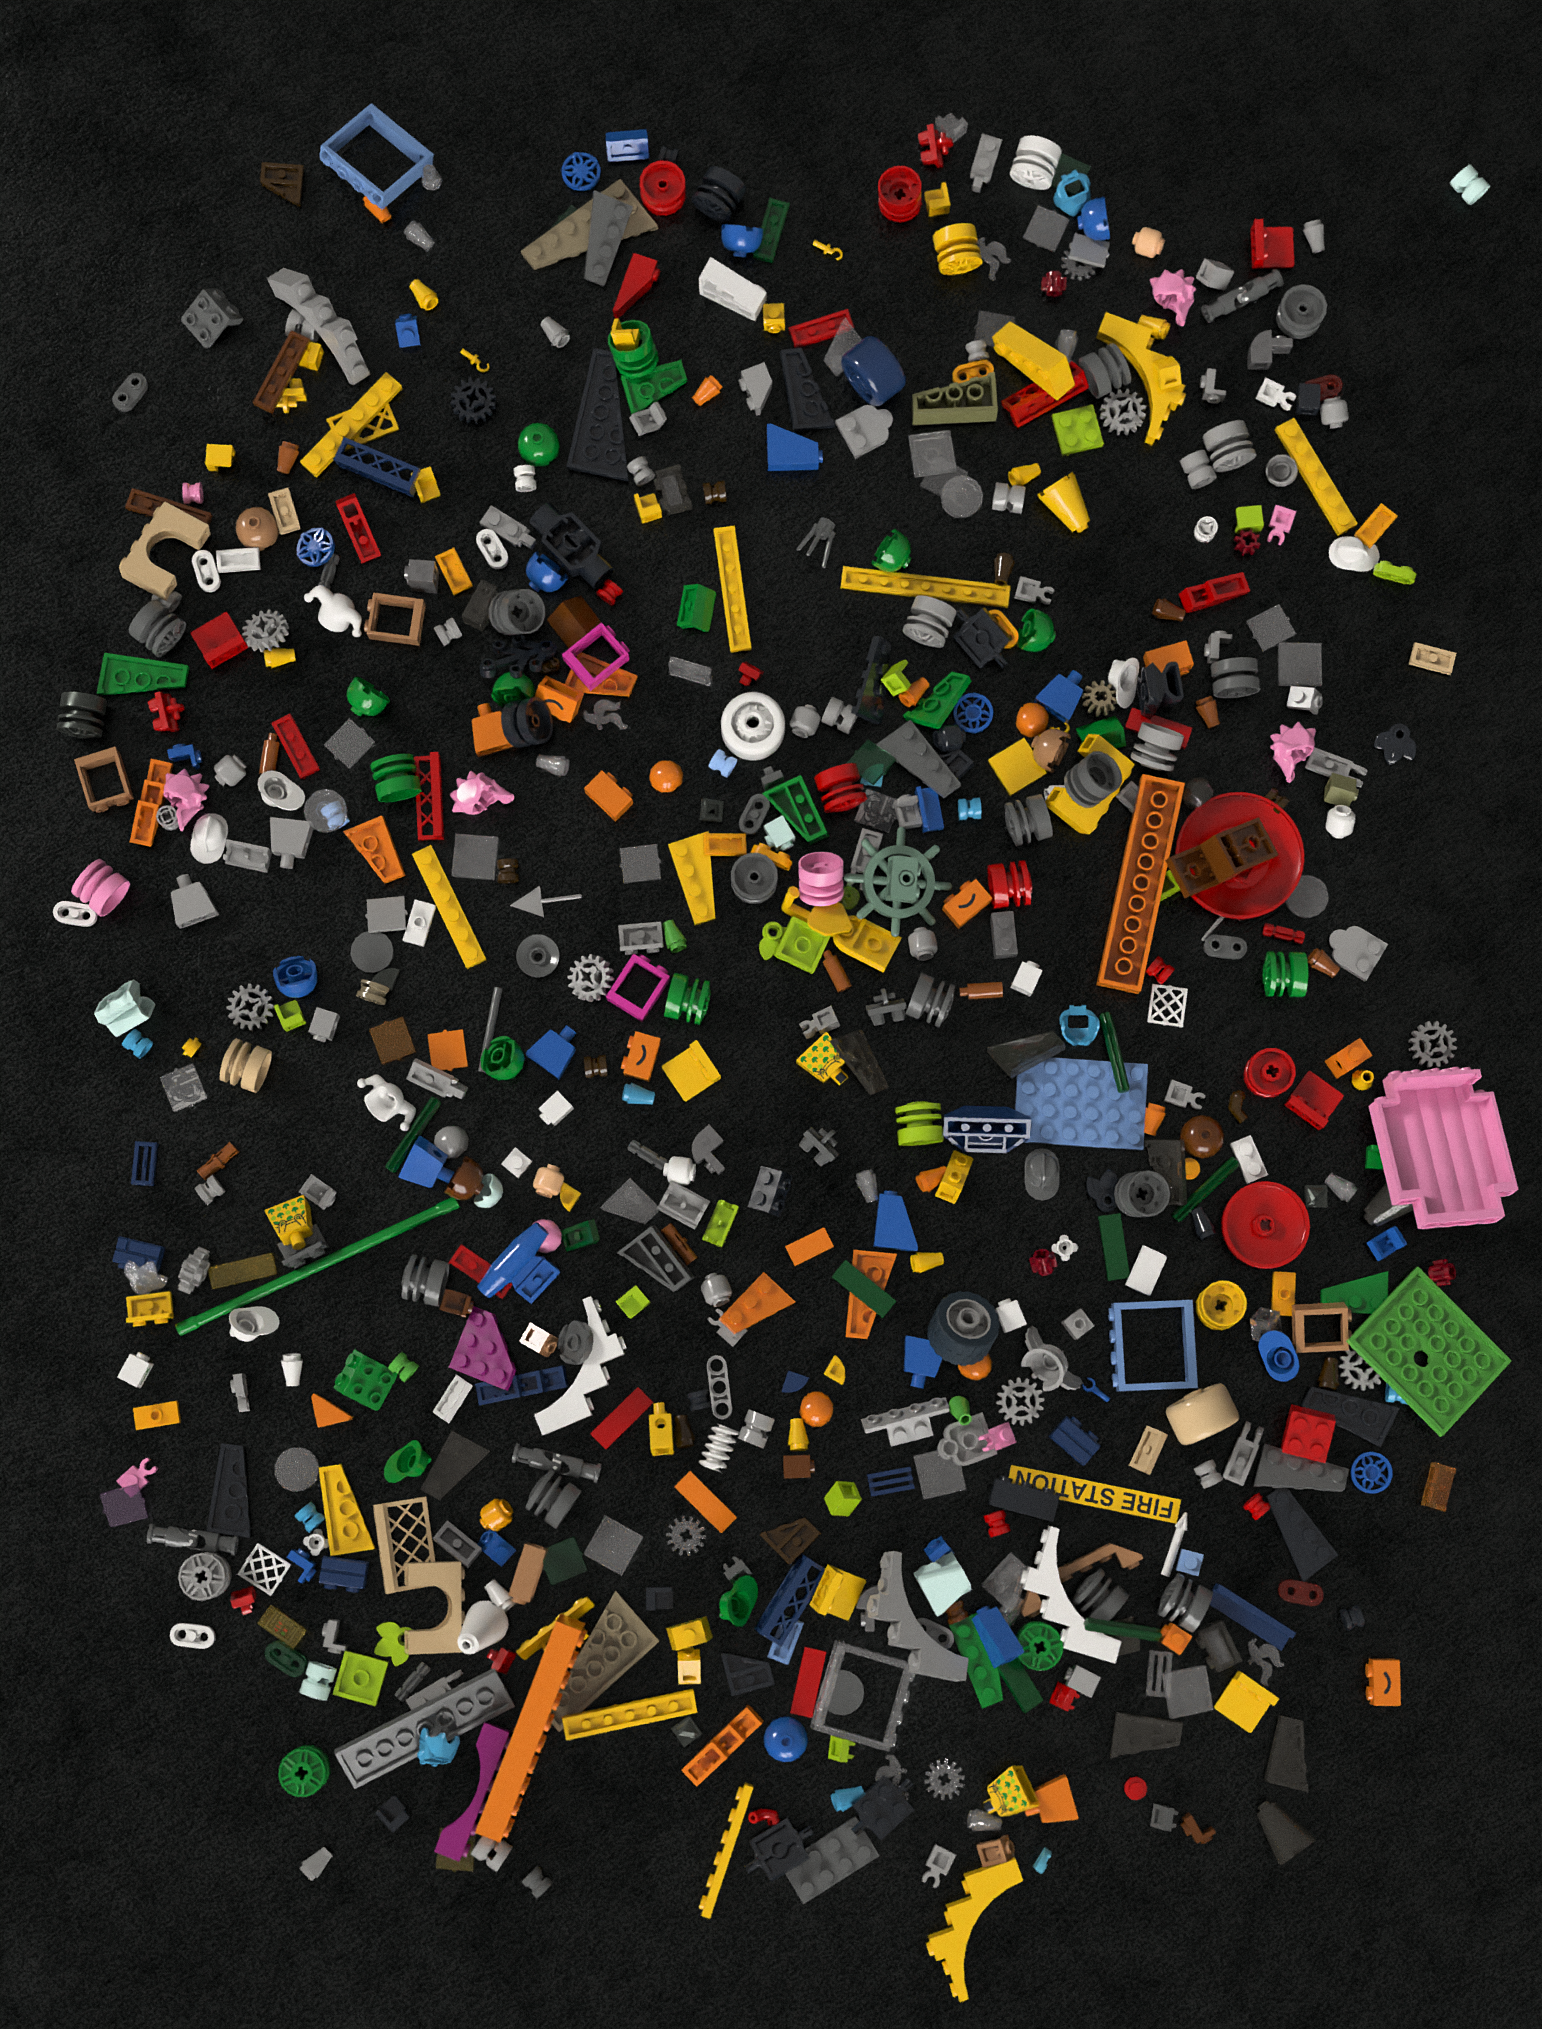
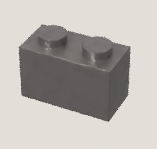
M409 559V566H405L404 578L407 579V585H410L412 592L437 593L439 572L435 561Z
M1013 911L992 913L990 924L994 959L1016 957L1018 950Z
M446 1521L433 1537V1540L467 1568L470 1567L482 1552L481 1547L449 1521Z

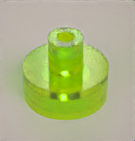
M844 887V896L839 903L846 909L854 908L859 902V892L854 887Z

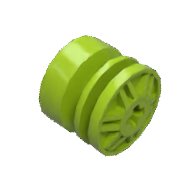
M913 1102L895 1108L897 1115H906L905 1117L897 1118L896 1122L907 1124V1128L897 1131L899 1145L915 1146L943 1142V1127L933 1125V1121L941 1119L942 1115L932 1114V1112L941 1110V1104Z

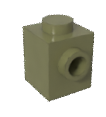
M1332 772L1325 786L1324 801L1336 806L1345 805L1349 807L1352 801H1356L1359 789H1356L1357 780Z

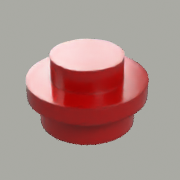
M1132 1777L1126 1781L1124 1790L1130 1799L1139 1800L1145 1796L1147 1786L1141 1778Z

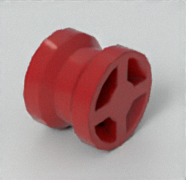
M606 579L603 588L598 589L596 592L603 601L612 606L615 604L616 597L621 596L623 593L622 589L609 579Z
M1257 1493L1243 1507L1252 1513L1254 1520H1257L1270 1509L1271 1505L1268 1502H1264L1262 1495Z

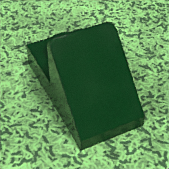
M594 1219L561 1230L566 1252L596 1244L600 1240Z

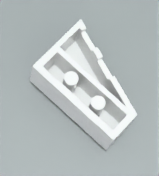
M710 257L699 277L700 294L755 321L763 304L766 302L765 290Z

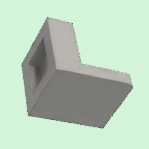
M1204 259L1196 278L1208 287L1225 290L1234 271L1221 262Z

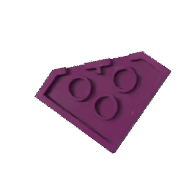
M473 1306L449 1368L508 1391L516 1368L510 1359L505 1339L497 1325V1318L495 1314Z

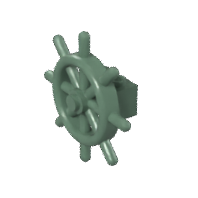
M903 827L897 829L896 845L886 847L880 851H877L868 839H863L861 845L871 856L864 868L863 875L847 873L844 876V880L847 882L862 883L863 893L868 902L857 912V918L863 919L872 910L892 918L891 935L893 937L899 936L900 919L917 913L929 925H934L936 922L935 918L925 907L930 902L934 890L950 891L952 889V884L949 882L935 881L934 871L929 863V860L940 851L939 846H932L924 854L914 848L905 846L906 830ZM888 856H891V857L888 858V863H887V861H886L884 858H886V857H888ZM877 865L880 866L887 877L873 876ZM922 872L924 880H917V876L919 877ZM873 884L886 885V888L876 895ZM920 888H922V889H923V893H922L920 899H918V897H919V892H920ZM885 899L886 901H893V907L885 905L883 901ZM901 902L911 903L912 906L901 909Z

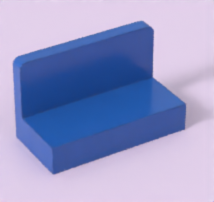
M647 130L606 133L608 162L649 159Z
M921 786L916 787L915 795H918L917 805L922 820V832L944 829L938 794L931 788L921 789Z

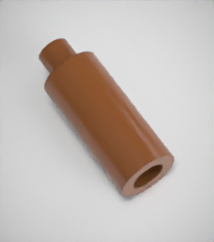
M269 733L268 740H264L259 770L260 775L267 771H275L280 744L276 741L277 734Z
M830 949L823 952L825 958L823 964L837 992L839 993L850 988L852 985L837 955L833 956Z
M1002 982L967 984V987L959 988L960 996H968V999L1003 997Z

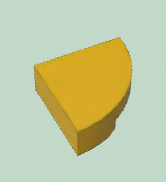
M563 1182L560 1190V1199L563 1206L570 1212L581 1196V1193Z
M834 1355L824 1375L843 1385L845 1368L841 1360Z

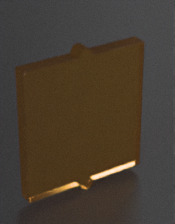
M403 1017L390 1022L384 1021V1024L369 1029L382 1065L396 1059L401 1060L402 1057L416 1052Z

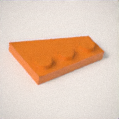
M582 652L576 657L593 678L611 665ZM619 668L590 691L571 669L565 684L583 693L629 697L638 676Z
M379 816L343 831L384 883H389L406 876L384 816Z
M763 1272L719 1320L735 1335L762 1319L794 1304L795 1301Z

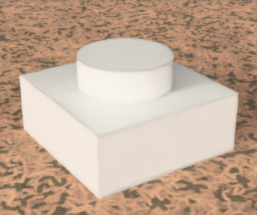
M514 1148L502 1162V1165L519 1178L532 1161L517 1148Z

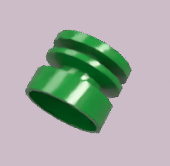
M630 320L622 322V329H639L641 336L638 348L631 351H619L615 347L610 332L608 345L614 357L616 367L620 374L626 377L636 378L650 373L659 361L658 351L653 342L650 328L642 321Z
M412 754L390 755L370 764L371 771L375 772L372 775L373 779L382 781L375 786L379 802L401 801L422 792L419 777L411 775L417 771L416 765H413L415 759Z
M1274 951L1266 953L1263 965V984L1267 997L1274 996L1275 991L1277 997H1281L1285 987L1289 997H1304L1306 995L1308 960L1305 952H1290L1287 961H1285L1283 952H1278L1277 956H1275Z
M674 973L664 1017L678 1020L682 1011L686 1012V1022L690 1023L692 1014H696L695 1024L700 1025L709 1006L711 997L710 981L705 980L703 988L699 989V978H696L693 987L688 986V976Z
M1040 1621L1028 1622L1022 1625L1016 1632L1015 1636L1025 1652L1018 1659L1028 1668L1036 1671L1048 1670L1060 1660L1063 1652L1061 1637L1047 1623ZM1041 1641H1043V1651L1038 1650L1037 1652H1035V1642L1040 1643Z
M303 1745L291 1751L282 1760L279 1767V1780L282 1787L289 1794L296 1797H307L317 1792L327 1782L330 1775L331 1764L328 1756L322 1749L313 1745ZM302 1767L303 1770L308 1771V1774H306L304 1777L303 1774L298 1773V1771L302 1769Z

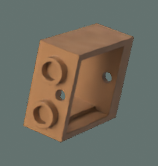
M373 593V598L368 601L370 616L369 620L366 619L364 632H367L369 639L420 646L426 608L424 599ZM380 604L413 609L409 636L376 632Z
M116 747L74 759L88 807L93 812H104L113 805L123 806L128 804L129 800L134 799L120 751ZM116 762L125 793L96 802L86 770Z
M1344 1302L1292 1305V1339L1296 1353L1349 1350V1344L1346 1340L1352 1335L1351 1330H1348V1322L1352 1321L1351 1309H1348ZM1340 1314L1341 1341L1305 1343L1304 1315Z
M529 1542L525 1543L508 1595L513 1597V1602L525 1605L526 1602L533 1600L549 1550L548 1548Z

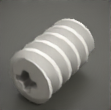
M718 1424L719 1427L711 1428L716 1435L708 1436L713 1443L705 1444L710 1451L702 1452V1455L707 1459L699 1460V1463L707 1468L721 1472L719 1468L727 1467L722 1460L730 1459L725 1452L733 1451L728 1444L736 1443V1440L731 1436L739 1435V1432Z

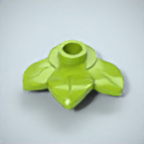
M769 922L763 927V939L759 943V950L764 960H768L773 956L787 927H782L777 922ZM769 930H774L776 936H771Z
M394 1622L380 1624L376 1629L383 1638L377 1644L374 1651L375 1654L383 1657L392 1656L394 1666L404 1663L408 1659L409 1654L405 1653V1642L402 1641V1635L405 1634V1630L412 1629L409 1627L401 1628Z

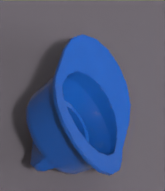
M1276 1330L1263 1334L1259 1340L1258 1347L1269 1375L1281 1382L1293 1379L1299 1370V1359L1291 1340L1283 1332Z

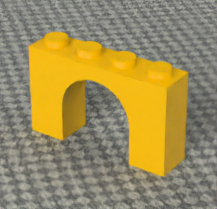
M1087 735L1077 752L1084 757L1094 751L1108 754L1119 766L1123 783L1130 776L1131 769L1135 764L1100 735ZM1054 787L1045 803L1052 812L1077 832L1090 835L1096 829L1097 822L1101 816L1107 812L1110 802L1119 793L1120 788L1093 808H1085L1078 805L1068 795L1066 788Z

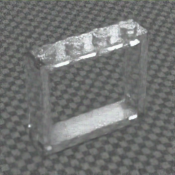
M835 1640L810 1727L813 1730L889 1752L890 1747H894L897 1734H894L896 1726L902 1722L903 1712H901L903 1703L906 1704L909 1698V1691L907 1690L909 1682H912L915 1677V1673L909 1672L908 1661ZM845 1651L904 1669L883 1742L824 1725Z

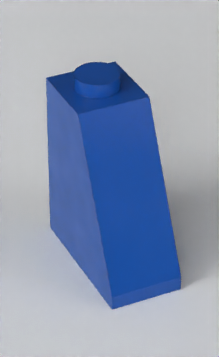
M767 424L768 471L818 470L819 463H823L822 450H818L817 442L776 425Z
M884 1191V1194L879 1195L873 1247L917 1252L918 1245L902 1196H897V1192Z
M986 1606L976 1611L977 1615L972 1618V1621L993 1668L1013 1661L1025 1653L997 1607L989 1609Z

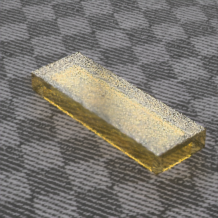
M273 1253L208 1268L212 1289L277 1275Z

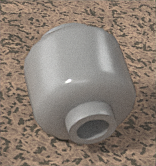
M1341 397L1325 399L1324 403L1320 405L1321 421L1324 425H1330V429L1343 427L1342 422L1347 421L1349 418L1345 400H1341Z
M811 705L800 706L795 709L790 720V727L795 735L807 738L815 734L821 720L820 715L816 712L817 709Z
M226 755L214 766V770L217 773L214 777L223 786L225 784L235 786L246 775V765L236 755Z
M925 927L916 928L908 937L910 953L917 960H929L933 958L938 950L934 932L927 930Z
M711 1273L705 1277V1281L701 1284V1291L709 1305L720 1307L730 1301L732 1289L724 1275Z

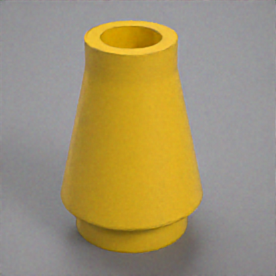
M419 279L414 280L410 284V289L413 291L421 308L431 310L437 305V294Z
M1142 315L1138 322L1139 325L1152 329L1151 335L1157 340L1159 338L1164 340L1170 329V324L1164 319Z
M1037 463L1015 467L1008 473V478L1012 486H1024L1040 475L1041 470Z
M272 648L271 651L268 649L264 650L266 667L271 666V668L295 661L294 649Z
M1359 1069L1352 1075V1084L1358 1090H1367L1372 1086L1374 1075L1371 1071ZM1363 1075L1366 1076V1079H1368V1081H1365L1363 1079Z
M916 1252L910 1256L913 1272L922 1273L944 1265L941 1252Z
M791 1419L788 1440L790 1451L808 1450L810 1443L803 1419Z

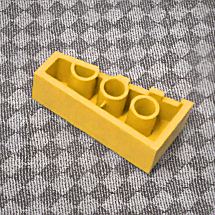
M1008 322L992 336L996 353L1007 359L1054 399H1060L1075 385L1066 355L1014 323Z

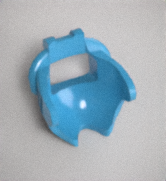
M1073 170L1068 175L1064 174L1061 176L1062 181L1058 184L1053 198L1056 207L1061 208L1071 216L1081 212L1083 206L1091 200L1090 180L1087 175L1078 173L1077 170ZM1080 180L1084 191L1068 197L1064 186Z
M1069 1005V1009L1060 1015L1061 1031L1067 1042L1073 1046H1087L1095 1039L1100 1027L1099 1019L1092 1011L1086 1009V1005ZM1068 1016H1088V1028H1069Z
M423 1728L419 1739V1752L417 1753L420 1764H431V1766L436 1767L438 1764L451 1763L460 1744L459 1736H455L449 1744L445 1733L430 1737L429 1730Z

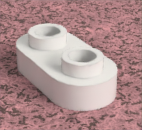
M490 529L481 530L477 534L476 541L488 564L494 569L504 568L508 563V554L496 533ZM490 539L491 543L484 544V541ZM500 556L502 560L495 562V557Z
M199 550L192 557V564L198 583L204 591L214 592L221 583L215 560L210 552ZM207 560L208 562L206 565H201V561ZM209 579H213L211 585H207Z
M61 901L53 909V915L56 920L64 924L89 927L95 924L98 917L97 913L90 909L87 904ZM64 910H69L68 916H63ZM90 913V918L84 920V915Z
M179 1623L170 1631L171 1641L175 1645L205 1649L210 1647L216 1638L214 1630L205 1625ZM181 1630L186 1632L185 1638L179 1636ZM202 1633L208 1635L207 1641L201 1639Z

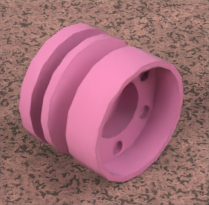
M814 852L801 857L798 862L800 899L814 906H828L839 902L844 896V883L842 879L843 860L838 855L829 852Z
M97 859L80 874L71 892L74 896L80 897L83 903L90 901V909L102 917L109 914L121 902L129 889L130 882L119 873L112 875V867L106 866L102 859Z

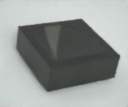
M707 798L701 799L700 820L721 823L724 801Z
M1305 1185V1207L1326 1208L1327 1185Z
M690 1715L671 1728L684 1747L702 1735V1732Z

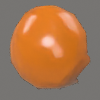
M1037 703L1024 704L1018 711L1016 726L1020 733L1027 737L1038 736V734L1046 730L1049 714L1045 707Z
M660 761L652 767L649 780L656 790L668 793L674 791L682 784L683 772L681 767L673 761Z
M987 1354L980 1362L966 1366L958 1365V1369L963 1376L977 1381L987 1377L990 1373L992 1360L989 1354Z
M822 1392L807 1394L803 1398L800 1407V1416L803 1421L811 1427H822L829 1422L833 1414V1403L829 1396Z

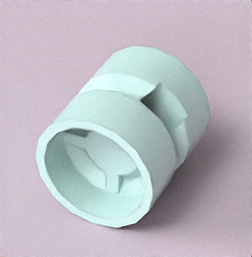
M1471 165L1461 170L1450 182L1457 192H1462V198L1469 205L1476 202L1490 187L1482 177H1477L1478 172Z
M309 1661L305 1673L308 1678L303 1680L300 1693L319 1700H327L331 1690L329 1683L333 1682L337 1669L322 1663Z

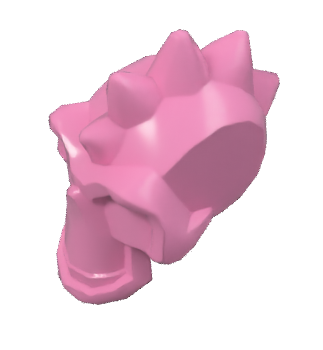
M1182 269L1175 274L1164 270L1159 278L1150 279L1153 288L1152 293L1157 303L1165 309L1173 310L1177 314L1176 322L1182 327L1185 324L1189 308L1194 302L1193 292L1196 291V288L1192 285L1194 277L1184 278V271Z
M1297 722L1293 728L1281 725L1280 734H1272L1270 736L1274 742L1270 747L1274 750L1273 758L1281 767L1288 783H1291L1295 777V765L1302 760L1305 761L1313 752L1315 746L1314 737L1316 729H1305L1300 722Z
M183 769L177 775L166 774L163 793L164 797L171 803V806L178 808L176 815L180 831L184 830L186 824L199 810L204 809L201 801L207 799L204 792L209 788V785L200 783L202 774L199 773L190 777L186 769Z
M470 771L467 780L457 778L458 789L450 793L451 798L455 801L453 812H465L474 815L481 813L483 810L486 811L490 804L498 800L503 804L514 800L512 793L506 791L496 783L495 779L492 780L482 772L476 775Z

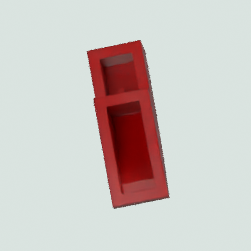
M1241 572L1185 588L1179 593L1184 610L1186 613L1237 598L1249 593L1250 589L1244 573Z
M637 1387L591 1435L605 1449H608L654 1402Z

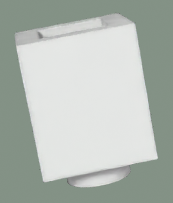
M1027 961V963L1022 962L1010 988L1031 996L1042 973V970L1038 969L1039 965L1031 961Z
M558 1091L539 1108L542 1112L540 1117L547 1125L552 1123L554 1126L574 1109Z
M1010 1298L998 1302L999 1307L995 1308V1311L999 1316L1004 1333L1026 1325L1017 1300L1011 1302Z
M140 1352L137 1355L130 1354L117 1377L135 1387L141 1388L154 1364L149 1362L150 1358Z

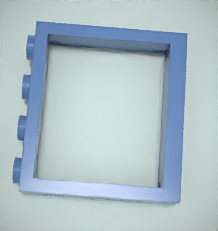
M372 103L324 142L320 150V159L326 166H330L337 172L339 177L347 180L356 191L364 194L372 204L377 205L382 210L432 167L434 155ZM368 125L416 163L415 166L384 192L336 154L339 149Z
M1193 1300L1111 1304L1112 1308H1109L1108 1318L1113 1323V1330L1109 1331L1110 1343H1114V1352H1111V1365H1115V1374H1112V1381L1116 1391L1198 1388ZM1181 1307L1186 1382L1125 1384L1121 1310Z

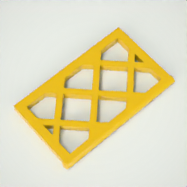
M389 403L385 406L383 413L379 412L377 416L381 417L377 427L370 424L366 426V428L374 430L373 435L361 438L360 432L353 441L363 445L399 430ZM348 411L327 418L326 420L330 428L334 427L333 421L341 419ZM384 419L391 421L393 424L391 428L380 429ZM348 445L344 452L355 447Z

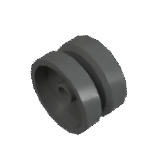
M1301 284L1292 287L1285 293L1277 309L1276 320L1279 328L1291 338L1303 339L1313 335L1326 315L1327 303L1325 297L1318 289L1311 285Z
M1239 657L1213 663L1211 665V676L1217 680L1213 683V695L1219 698H1238L1259 692L1261 690L1260 679L1254 676L1259 671L1258 660L1250 657Z
M748 853L741 856L734 863L731 870V887L739 899L749 904H760L767 901L775 893L778 884V874L774 862L769 857L760 853ZM753 875L757 876L756 881L751 880Z

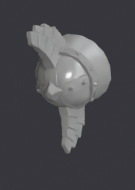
M1031 1326V1329L1028 1328L1025 1334V1343L1029 1352L1023 1357L1021 1366L1031 1367L1033 1371L1032 1378L1036 1379L1038 1377L1043 1381V1391H1052L1058 1388L1059 1385L1067 1390L1081 1388L1083 1382L1080 1377H1076L1067 1370V1358L1063 1351L1055 1346L1045 1345L1034 1326Z

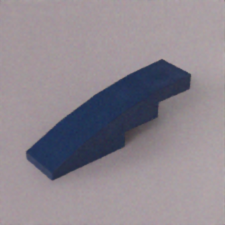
M564 1365L514 1375L508 1391L487 1382L477 1383L475 1386L479 1405L567 1388L569 1384Z

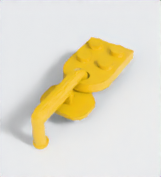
M791 886L788 889L781 906L784 913L806 922L812 930L824 936L831 935L835 945L842 952L884 973L902 937H893L890 931L864 918L858 919L857 916H848L844 906L839 902L828 906H814L810 912L793 903L794 899L799 897L798 888Z

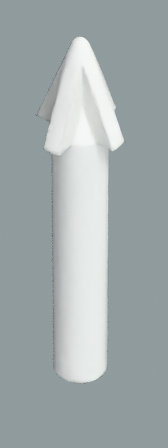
M1186 1512L1175 1525L1177 1528L1161 1572L1162 1575L1168 1577L1170 1576L1185 1530L1187 1531Z

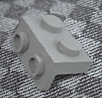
M661 922L618 925L620 951H625V955L638 954L639 949H646L647 953L659 952V948L664 947Z

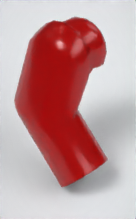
M758 1809L751 1812L748 1816L749 1821L753 1824L765 1819L768 1820L769 1826L780 1822L779 1814L775 1810Z

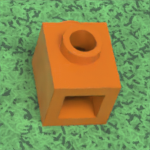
M1170 1622L1169 1625H1165L1162 1628V1637L1159 1639V1642L1181 1655L1192 1636Z

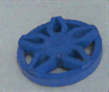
M575 152L563 163V180L573 190H590L600 179V165L597 159L588 153ZM576 158H579L580 163H576ZM595 167L597 168L596 176L591 172ZM566 175L573 177L572 183L568 181ZM583 181L590 183L586 186H581Z
M313 528L301 534L297 544V556L304 564L317 567L325 564L332 557L335 541L328 531L323 528ZM326 535L328 536L330 543L325 542ZM325 552H328V553L325 555V557H323V558L321 559L322 554L325 553ZM311 557L312 562L306 561L304 558Z
M969 693L959 699L954 707L953 717L955 723L964 731L978 733L986 729L991 723L993 708L990 701L983 695ZM967 698H977L973 704L967 700ZM980 700H982L980 707L976 705ZM962 701L968 705L966 708L964 707ZM984 703L987 704L989 708V713L985 710H981L984 707ZM960 704L961 709L965 712L957 715V708ZM984 714L989 718H982L981 715ZM961 716H965L966 718L963 720H959ZM979 720L982 722L987 721L985 725L979 728ZM969 721L968 725L970 728L965 727L961 723ZM972 722H976L975 729H973Z
M1365 1452L1353 1461L1350 1475L1354 1485L1359 1490L1366 1493H1379L1390 1484L1392 1467L1383 1455L1376 1452ZM1370 1455L1377 1456L1381 1460H1378L1373 1464V1459L1370 1457ZM1365 1456L1369 1460L1367 1465L1365 1464ZM1361 1459L1362 1465L1364 1467L1355 1468L1357 1463ZM1384 1462L1381 1468L1377 1466L1378 1464ZM1386 1467L1388 1469L1387 1478L1384 1476V1474H1381V1472L1384 1471ZM1361 1470L1362 1475L1355 1474V1471ZM1356 1477L1360 1479L1364 1478L1362 1480V1486L1357 1482ZM1381 1477L1385 1483L1379 1482L1378 1479ZM1366 1481H1370L1369 1486L1365 1489ZM1374 1481L1376 1484L1381 1485L1380 1488L1371 1490Z

